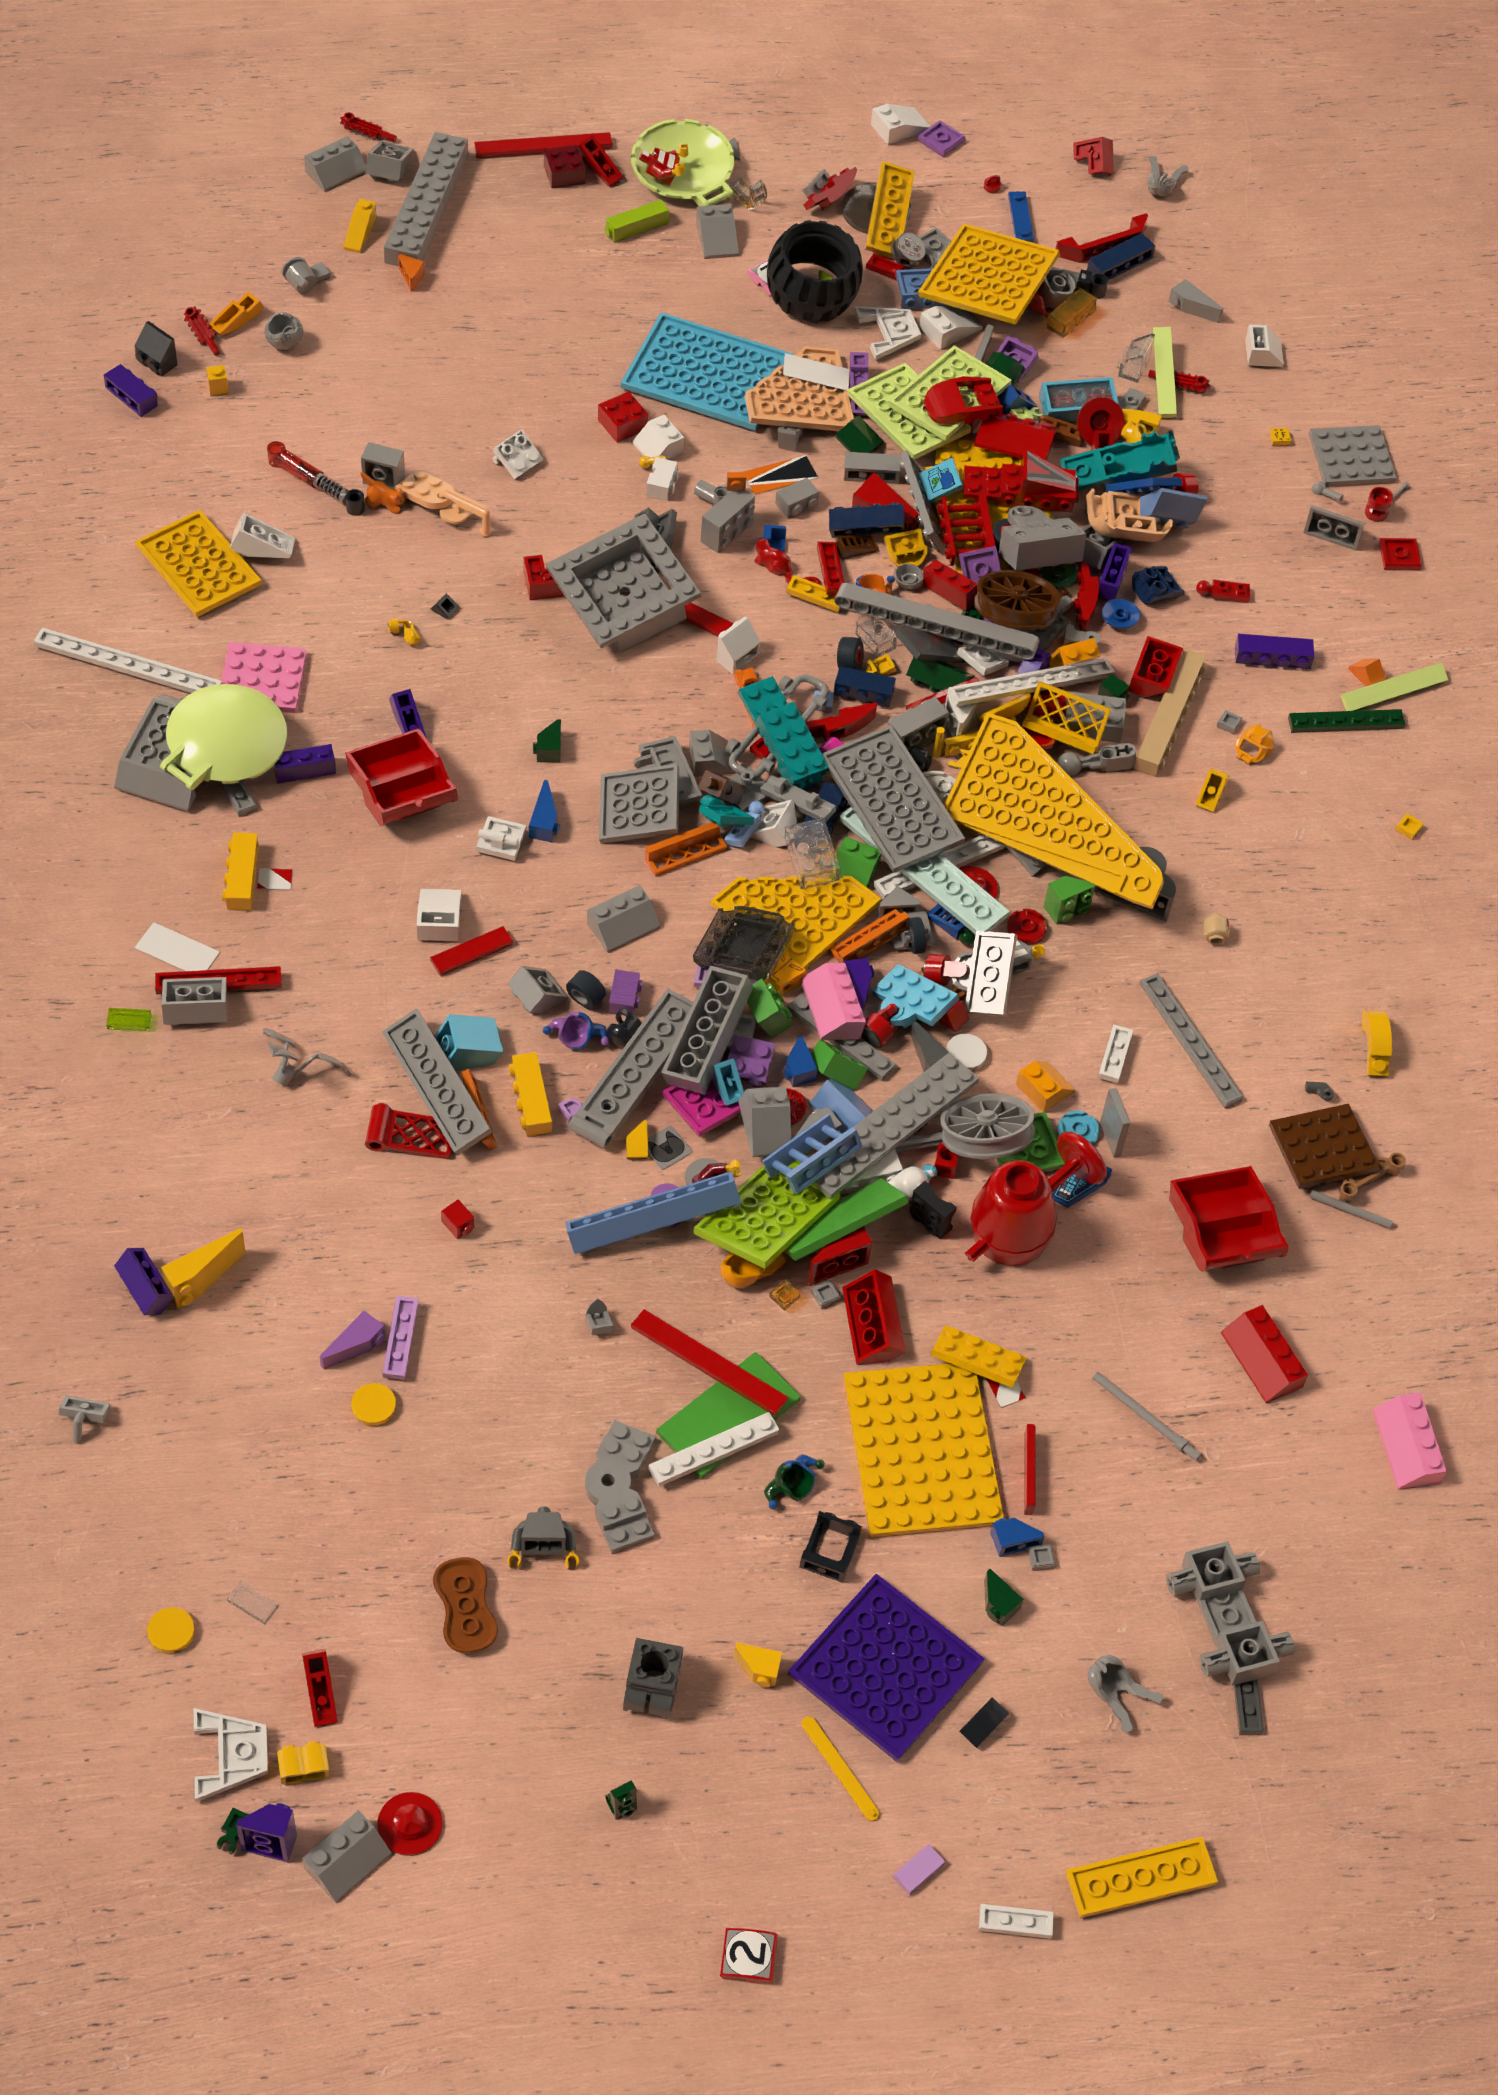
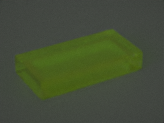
M109 1008L106 1026L107 1029L149 1031L152 1013L151 1010Z

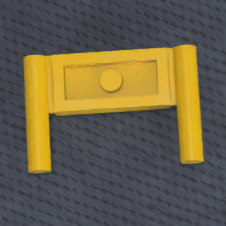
M938 727L933 756L938 758L943 754L945 758L960 754L961 749L970 751L979 731L943 740L945 729Z

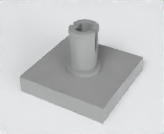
M751 767L746 768L748 770L754 771ZM744 771L742 774L737 773L730 777V779L747 786L739 805L732 803L733 806L744 812L749 811V805L753 801L763 803L770 799V797L762 794L760 787L765 782L760 777L753 778L754 776L751 771ZM728 786L725 792L730 793L731 787Z

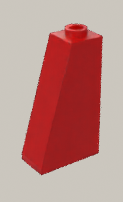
M874 472L853 494L852 507L856 505L866 507L873 504H903L906 531L916 530L919 526V513Z

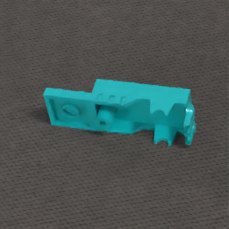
M1153 430L1150 434L1142 433L1141 441L1116 443L1112 446H1105V448H1098L1062 458L1060 461L1062 469L1076 470V477L1079 478V485L1076 491H1080L1101 484H1105L1106 488V484L1155 478L1177 472L1176 461L1180 459L1173 430L1163 435H1158L1156 430Z
M774 676L740 688L738 694L757 730H759L761 738L764 739L768 750L774 754L778 762L777 772L787 779L789 784L806 792L810 791L811 788H818L820 783L823 782V775L827 773L829 766L794 701L787 703Z

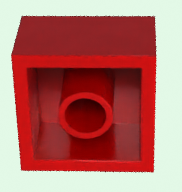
M630 391L598 404V421L616 443L639 434L648 423V413Z

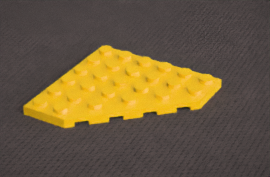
M803 876L786 877V879H774V877L746 879V877H737L710 900V906L734 924L739 922L738 919L743 914L777 921L778 938L775 949L778 947L804 969L812 965L881 903L879 896L852 876H843V878L815 876L814 879H803Z

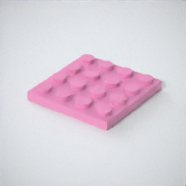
M229 642L222 684H235L255 689L269 697L281 712L296 713L307 649Z

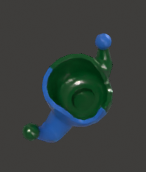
M801 1454L795 1460L782 1463L776 1470L775 1478L764 1490V1495L769 1502V1508L774 1510L778 1507L775 1496L781 1493L796 1501L807 1497L816 1481L815 1474L807 1467L816 1466V1468L822 1469L825 1466V1462L822 1459L816 1460Z

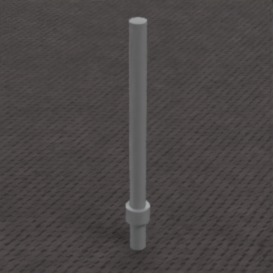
M1097 1372L1093 1376L1096 1382L1174 1443L1176 1449L1180 1452L1184 1451L1195 1461L1200 1458L1201 1454L1188 1444L1189 1441L1175 1434L1101 1373Z

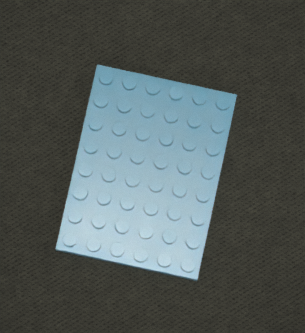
M661 312L621 381V388L756 431L759 424H753L749 421L745 394L750 388L753 389L764 377L771 375L773 370L784 364L785 353L794 354Z

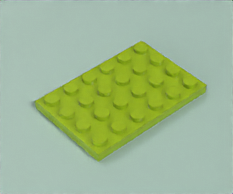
M763 1165L737 1188L741 1203L733 1208H723L707 1215L694 1227V1234L765 1269L839 1200L840 1193L829 1199L817 1187L811 1184L796 1194L792 1192L786 1175L779 1172L774 1177L769 1178Z

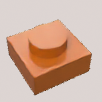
M727 472V491H745L746 472Z

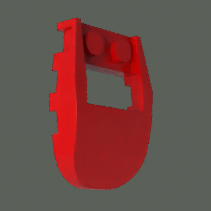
M962 376L942 381L932 386L924 398V406L928 416L936 423L944 425H955L957 421L971 424L976 419L984 421L989 419V415L992 414L1002 416L1003 406L1000 405L991 384V378ZM967 386L968 389H972L979 406L966 407L958 387Z

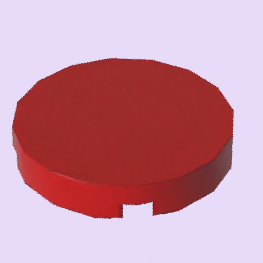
M1032 909L1013 912L1007 922V932L1016 934L1017 939L1027 945L1041 942L1046 935L1048 927L1043 915Z

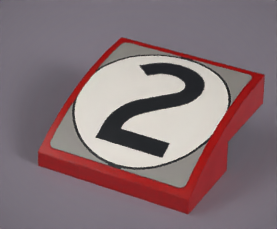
M726 1928L720 1977L722 1979H746L749 1983H773L778 1934L754 1929Z

